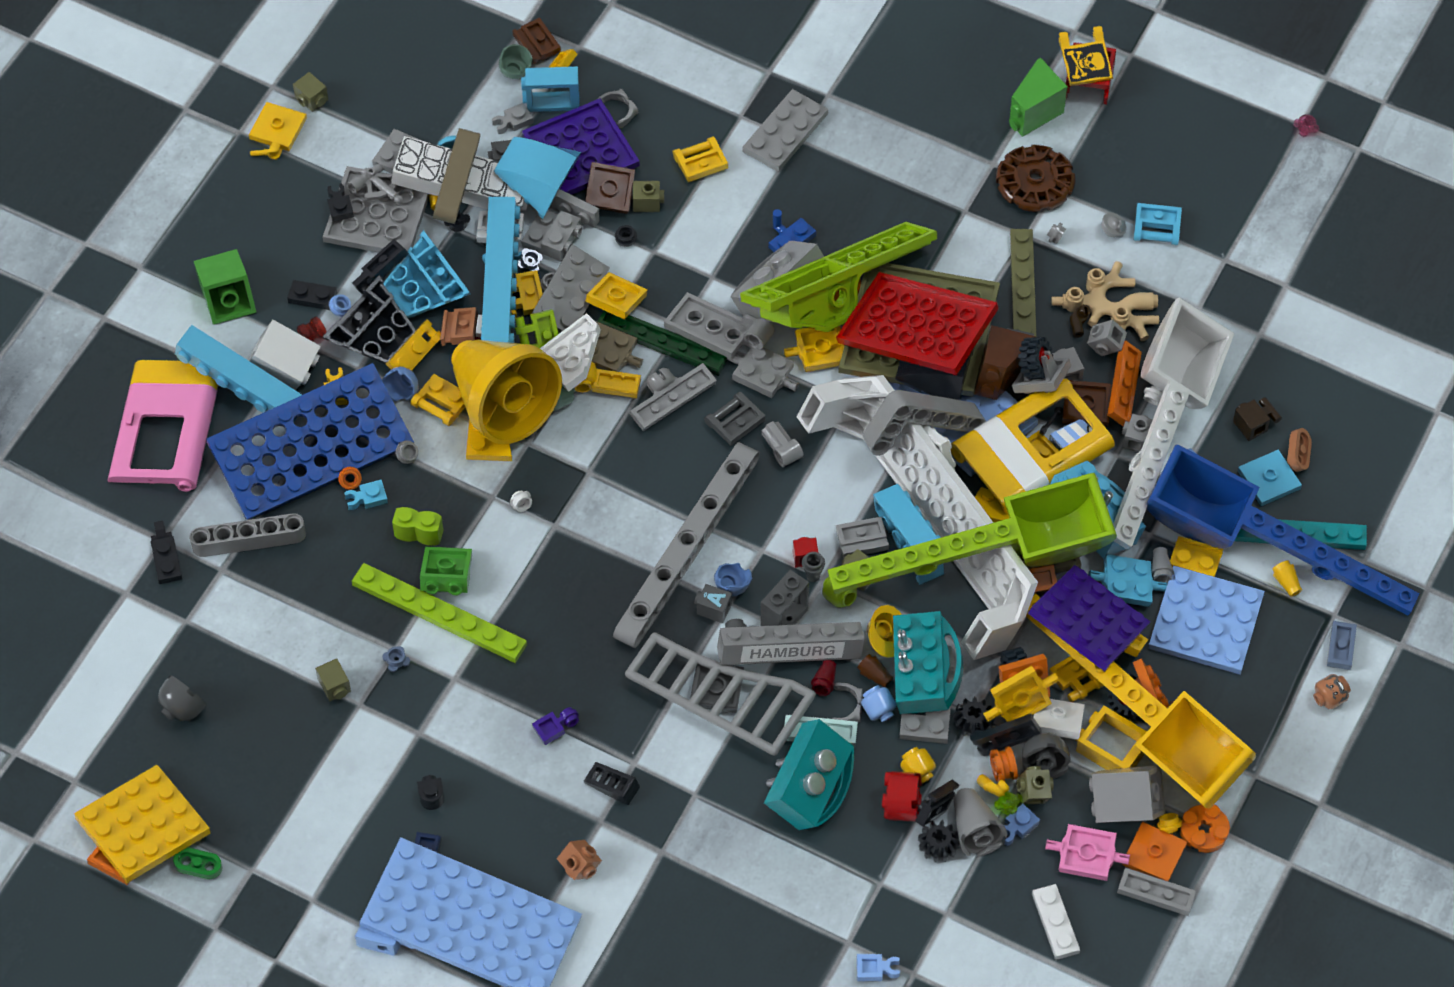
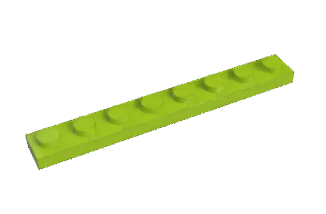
M365 563L362 564L352 579V586L511 662L516 663L527 646V640L435 596L420 591V589Z

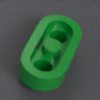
M187 847L173 857L175 868L183 874L204 879H214L222 872L221 859L214 853ZM186 860L191 861L190 864H188V865H183V862H184V861H186ZM208 866H214L213 870H206Z

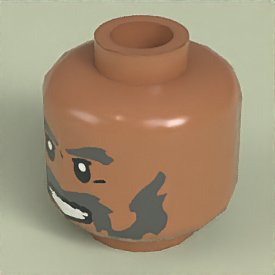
M1330 674L1315 684L1316 693L1313 694V697L1320 707L1324 705L1328 709H1334L1348 700L1351 689L1343 676Z

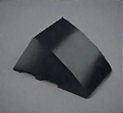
M379 275L358 301L338 322H335L322 338L386 364L416 330L404 311L400 310L393 299L394 296L391 292H388Z
M975 347L957 375L900 360L895 380L918 392L923 391L932 396L961 400L966 374Z

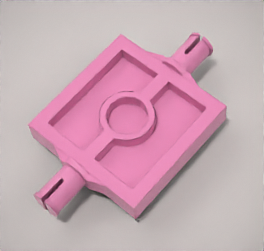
M1068 824L1067 832L1062 842L1047 839L1046 850L1060 852L1059 872L1107 881L1110 868L1114 862L1128 865L1130 854L1116 852L1115 842L1117 833Z

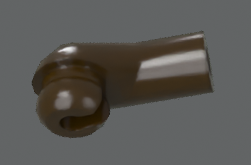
M1086 304L1078 307L1070 316L1072 333L1075 338L1084 335L1082 325L1089 318L1091 312L1090 307Z

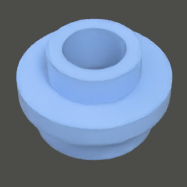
M342 294L333 296L329 301L331 312L340 317L344 316L351 308L350 299Z

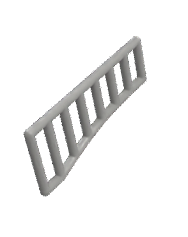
M658 633L650 635L625 672V676L628 679L773 756L779 753L816 696L813 690L792 679L764 675L729 665H721L720 662L689 650ZM656 644L668 649L649 678L637 672ZM678 654L689 661L670 689L657 682ZM698 664L709 668L710 671L690 700L678 694ZM719 673L733 676L711 711L698 705ZM743 679L757 682L731 722L719 716ZM767 685L782 687L752 733L740 727ZM791 691L804 696L773 744L760 738Z

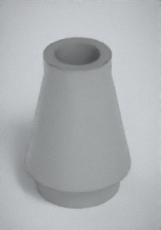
M1158 547L1153 550L1151 573L1154 581L1168 583L1169 580H1172V575H1174L1167 549L1164 547Z

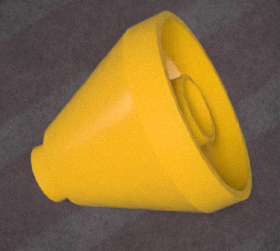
M466 340L460 343L452 354L451 361L454 375L469 419L476 430L490 441L498 444H511L521 441L537 431L553 412L561 393L562 374L557 362L540 348L529 344Z

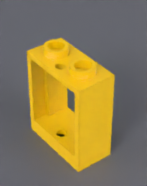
M1103 706L1099 712L1095 711L1089 719L1087 729L1082 728L1079 739H1075L1077 741L1076 752L1106 770L1136 767L1144 753L1135 744L1123 761L1089 740L1103 721L1131 737L1136 743L1147 731L1106 706Z

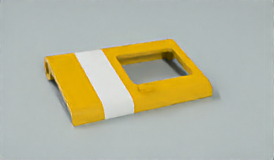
M1063 379L1056 391L1050 393L1042 391L1030 394L951 443L952 449L950 450L957 462L964 463L967 461L1000 502L1003 512L1007 514L1004 497L1047 486L1052 481L1054 475L1087 460L1091 462L1115 447V442L1110 432L1073 389L1072 383L1068 379ZM1063 398L1069 399L1093 430L1052 456L1043 458L1018 426Z

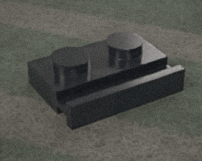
M952 779L929 793L927 797L930 799L922 801L917 809L919 814L915 822L923 827L944 814L956 794L953 791L959 788L960 784Z

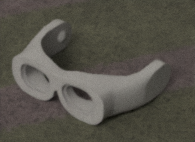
M622 89L607 92L599 97L603 103L613 99L628 105V114L617 123L619 128L626 126L639 113L636 105L629 100Z
M835 683V690L850 692L854 695L858 704L849 716L832 719L860 722L863 689L848 683Z

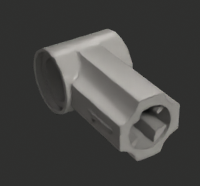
M772 421L762 430V436L773 449V454L781 467H785L803 457V450L798 441L791 439L779 422Z

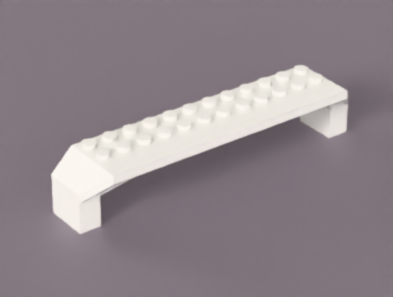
M884 375L843 378L812 386L797 418L808 434L834 427L864 439L863 432L886 396L895 390ZM907 422L891 448L885 454L876 456L895 483L899 484L903 491L909 493L913 505H917L920 508L925 521L929 520L935 535L945 537L994 523L920 424ZM1011 545L953 561L988 608V610L978 613L961 641L973 660L1007 649L1025 620L1038 581Z

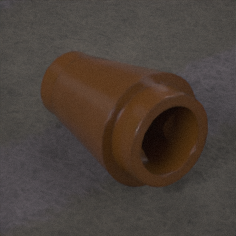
M868 654L857 667L861 671V675L882 687H886L893 679L879 659L871 654Z

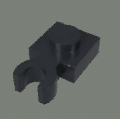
M342 183L339 184L340 190L337 192L332 191L331 186L327 187L330 198L327 199L332 222L354 218L350 197L345 195Z

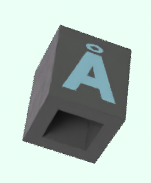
M705 584L702 592L698 591L695 597L694 604L697 605V614L724 623L732 606V593Z

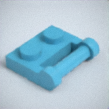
M1137 203L1134 240L1171 242L1172 245H1178L1182 208ZM1142 227L1173 230V232L1163 233L1142 230Z

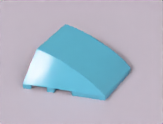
M513 137L495 167L494 172L512 190H516L524 198V202L527 205L531 204L543 219L581 152L544 144L527 138Z
M424 230L419 235L421 238L413 248L410 247L407 251L409 254L401 264H397L383 283L388 292L392 293L394 301L400 310L404 311L407 318L415 317L471 294Z

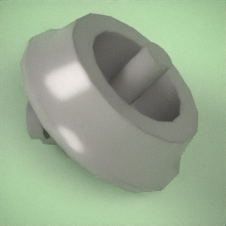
M1112 212L1106 213L1103 216L1101 226L1108 236L1114 238L1125 234L1126 224L1121 216Z

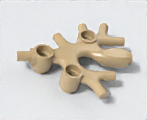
M1118 261L1114 262L1111 271L1106 276L1099 268H1094L1088 272L1086 282L1088 294L1084 295L1080 288L1072 287L1062 297H1051V306H1062L1070 312H1074L1083 304L1088 305L1092 313L1088 321V325L1091 327L1096 325L1102 316L1109 315L1112 317L1111 320H1114L1124 330L1128 327L1134 328L1141 341L1149 339L1144 325H1159V316H1135L1131 313L1132 310H1153V308H1158V295H1154L1153 292L1133 293L1119 302H1111L1106 298V291L1112 287H1135V278H1121L1119 276L1123 264Z

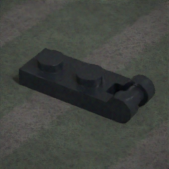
M1028 714L985 731L975 730L971 733L970 740L977 746L981 756H988L991 750L997 749L1001 751L1005 747L1018 745L1028 741L1035 735L1041 734L1042 731L1032 714Z

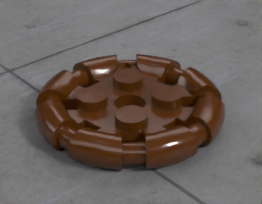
M1031 145V147L1024 148V146L1013 149L1005 155V160L1001 161L997 167L996 182L999 183V192L1010 204L1015 203L1019 209L1025 211L1040 212V209L1052 210L1067 201V196L1072 194L1075 187L1076 179L1075 174L1072 173V164L1061 152L1057 153L1048 146ZM1048 158L1051 159V164L1045 160H1047ZM1032 174H1038L1041 176V178L1033 179L1030 176ZM1045 196L1046 200L1039 201L1038 197Z

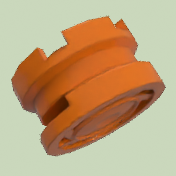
M1010 746L1005 747V752L1004 750H991L990 762L996 782L998 783L1000 780L1005 781V779L1010 778L1012 780L1018 779L1017 764L1012 748Z

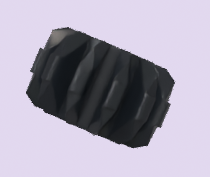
M975 696L972 702L965 698L963 704L956 706V712L953 716L954 721H956V729H962V734L965 736L967 733H972L975 730L985 731L992 728L994 719L988 722L983 714L992 709V706H986L985 699L977 702Z
M932 820L930 827L924 826L922 833L918 835V841L920 842L919 850L925 851L924 857L926 859L933 856L935 863L938 861V858H942L946 862L948 856L954 857L956 854L955 849L959 848V840H957L958 831H953L952 824L945 827L943 820L940 821L939 825H936Z

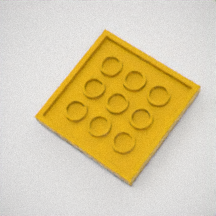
M158 765L74 813L77 822L126 883L131 882L211 834L209 826Z

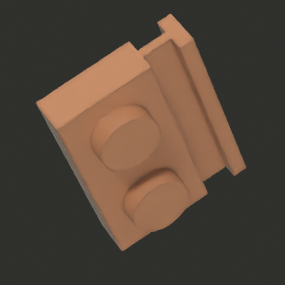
M476 307L454 309V312L444 310L440 337L442 346L450 342L452 345H458L466 340H475L478 318Z

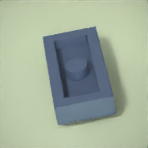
M1333 621L1327 659L1328 667L1351 670L1357 624Z

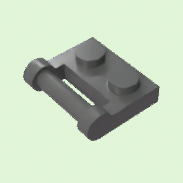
M742 392L736 393L733 396L734 399L715 413H709L704 417L705 423L710 428H713L730 446L766 420V415ZM738 406L742 407L723 422L719 421Z

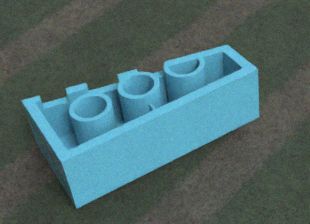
M899 484L873 494L875 511L879 517H882L883 524L888 533L892 532L898 549L941 538L940 535H935L929 520H924L920 508L917 505H913L909 493L903 491ZM944 564L938 565V568L930 574L917 575L916 580L919 585L944 575Z

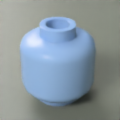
M877 685L863 694L864 698L861 701V705L872 721L880 719L881 722H885L894 716L892 711L896 708L897 704L888 688H880Z

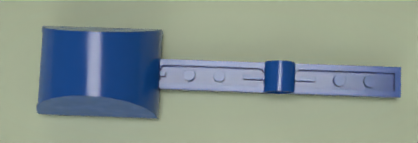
M1180 445L1174 446L1146 503L1148 511L1163 525L1188 539L1205 543L1215 548L1231 547L1241 528L1312 565L1313 573L1321 579L1332 580L1335 577L1407 616L1412 612L1419 596L1418 592L1251 506L1260 488L1259 486Z

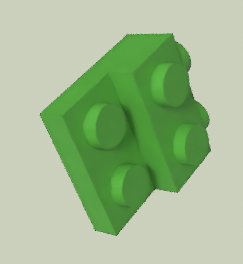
M425 547L420 573V591H426L429 594L449 592L452 595L468 593L472 549Z

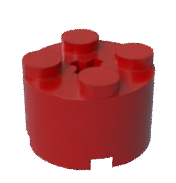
M885 772L884 783L887 789L886 794H883L882 797L884 819L915 822L919 814L917 809L922 801V794H920V788L918 787L922 786L921 773Z

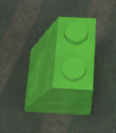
M1042 58L1035 62L1012 96L1009 124L1022 137L1063 114L1065 110L1067 86Z
M237 249L194 261L198 280L213 325L256 313L247 273Z

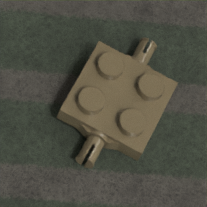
M596 322L601 329L592 358L596 368L620 372L628 363L640 368L643 364V359L632 355V351L637 344V338Z

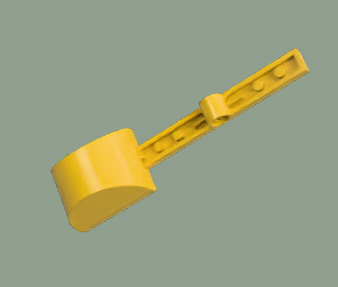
M1036 593L1032 598L1028 612L1040 599ZM1027 612L1026 617L1151 726L1135 746L1205 808H1211L1255 760L1256 753L1185 691L1167 709L1115 662L1104 672Z

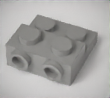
M547 211L543 219L537 214L521 241L522 246L562 261L575 238H579L582 233L581 218L564 211H560L559 214Z

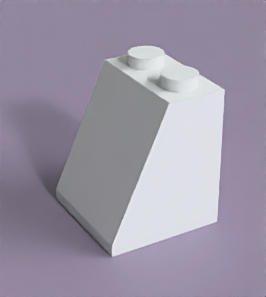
M272 320L257 341L248 361L292 389L297 390L300 384L305 385L311 375L308 370L310 366L314 367L320 357L317 354L320 346L277 321Z

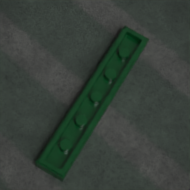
M604 310L597 321L636 337L637 343L692 366L697 367L704 363L708 370L717 376L720 375L728 361L726 356L631 315L622 319Z

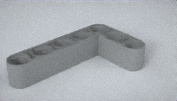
M895 390L886 396L864 430L863 438L873 455L880 456L891 448L907 422L970 432L986 421L975 403Z

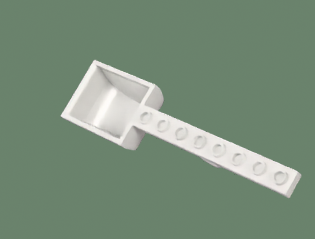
M1180 297L1173 302L1161 322L1141 370V378L1163 391L1143 447L1134 456L1129 465V471L1132 472V476L1113 523L1117 534L1114 542L1125 549L1133 546L1148 506L1146 503L1157 482L1184 407L1202 409L1208 406L1234 336L1232 331Z

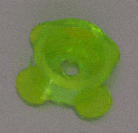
M1008 791L1004 793V796L999 797L998 801H995L994 807L997 810L1010 815L1017 812L1018 803L1022 802V796Z

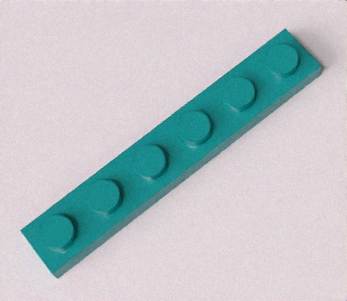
M1280 520L1332 548L1366 550V525ZM1241 528L1235 539V542L1270 544Z

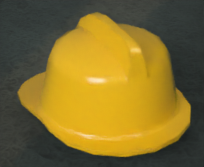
M883 605L874 611L867 625V633L872 648L879 655L890 658L894 657L893 616L902 614L894 606Z

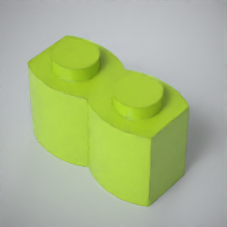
M400 507L395 510L392 525L394 536L397 539L407 542L417 540L422 544L431 546L440 544L444 531L441 515L431 511L418 512L408 507Z

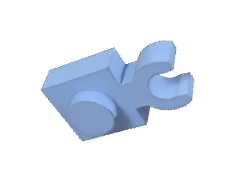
M857 954V981H882V974H886L890 978L900 977V970H892L890 968L892 965H899L900 958L890 957L886 961H882V954Z

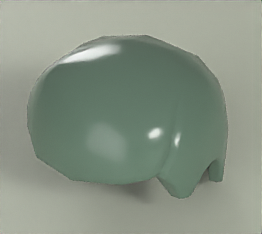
M517 44L505 47L499 59L500 72L510 79H521V77H524L525 68H531L532 55L529 50Z

